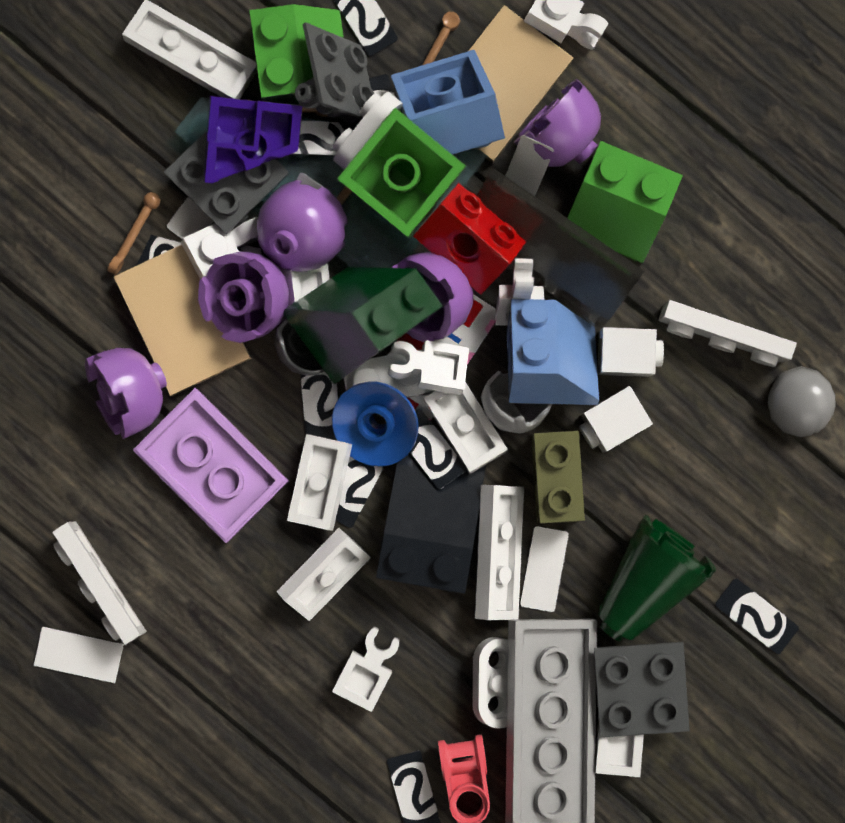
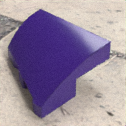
M210 96L204 182L215 183L233 174L297 152L302 106Z

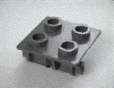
M303 23L314 77L297 86L295 97L299 104L308 109L316 108L319 113L333 118L339 117L346 123H355L362 120L363 116L359 112L366 101L374 94L366 68L368 63L367 57L362 49V45L309 23Z
M206 131L164 171V174L220 229L228 234L234 227L236 228L248 221L249 216L247 214L286 178L289 172L276 159H273L260 166L220 179L215 183L204 182Z
M684 642L594 648L600 738L690 731Z

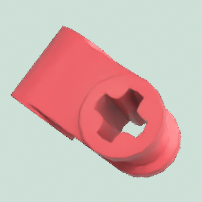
M482 734L475 735L472 741L447 744L445 740L438 741L443 781H446L452 816L459 823H481L487 817L490 810L486 780L488 772ZM473 756V757H470V758H463V759L453 760V758ZM467 791H473L482 798L480 809L471 814L460 811L456 804L458 797Z

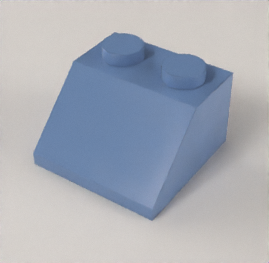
M475 50L391 75L397 98L403 103L402 114L452 155L472 148H483L492 142L505 139L495 92Z
M511 299L507 324L509 403L598 405L599 389L595 327L556 300Z

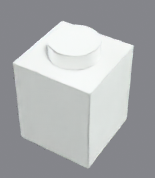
M603 327L599 331L598 375L642 377L654 375L655 368L662 367L664 357L663 340H656L657 329Z
M628 386L581 414L580 416L584 423L579 426V429L592 449L599 446L603 453L611 450L653 423L632 388Z

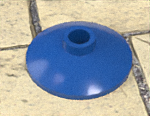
M370 381L350 387L340 396L332 414V427L337 441L352 444L350 456L366 465L388 466L395 464L409 454L417 440L419 426L414 407L403 393L385 383ZM378 413L383 416L386 424L377 423L373 414Z

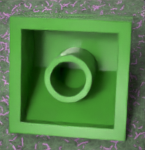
M296 4L249 10L262 101L299 104L295 97L297 86L314 77L302 24L306 22L344 38L340 10Z
M394 108L337 179L411 239L440 204L466 166L404 114Z
M600 141L562 231L643 264L667 215L683 175Z

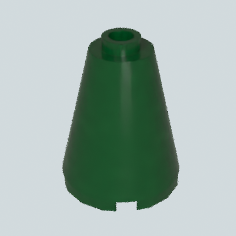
M644 515L635 529L598 611L599 617L603 620L600 623V627L617 641H621L623 638L634 640L710 579L715 573L716 567L705 555L699 562L693 556L695 554L693 551L695 546L674 529L656 518L651 523L649 516Z

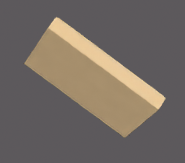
M505 5L469 50H475L495 92L505 139L492 142L486 147L473 148L492 163L495 162L573 61L571 55L537 29L524 22L521 17Z
M182 244L114 276L154 363L159 364L165 375L166 388L170 396H174L251 359L243 342L238 343L225 340L221 337L224 333L216 328L212 320L206 322L198 301L200 278Z

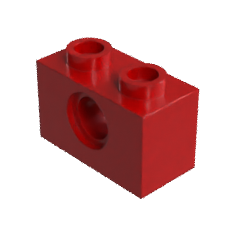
M460 183L454 187L413 235L431 253L443 256L456 264L467 277L470 286L480 295L510 265L526 243L510 224L503 222L482 203L478 196L469 192Z

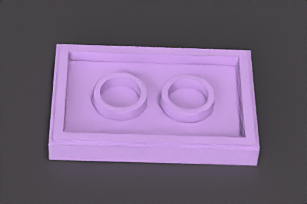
M194 388L133 449L225 543H228L289 482L197 388Z

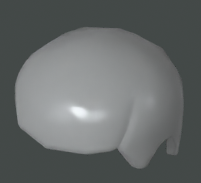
M803 366L786 370L779 374L768 394L771 420L783 432L798 437L819 433L832 418L836 406L835 393L831 383L819 371Z
M497 371L487 381L481 394L485 415L500 430L518 434L529 432L538 427L553 405L509 403L508 373L502 374L501 371Z

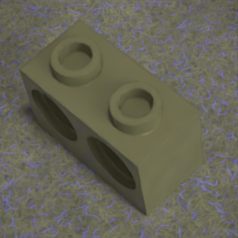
M579 431L532 434L531 447L536 523L585 521Z

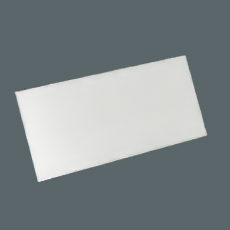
M42 627L34 666L115 683L124 644Z

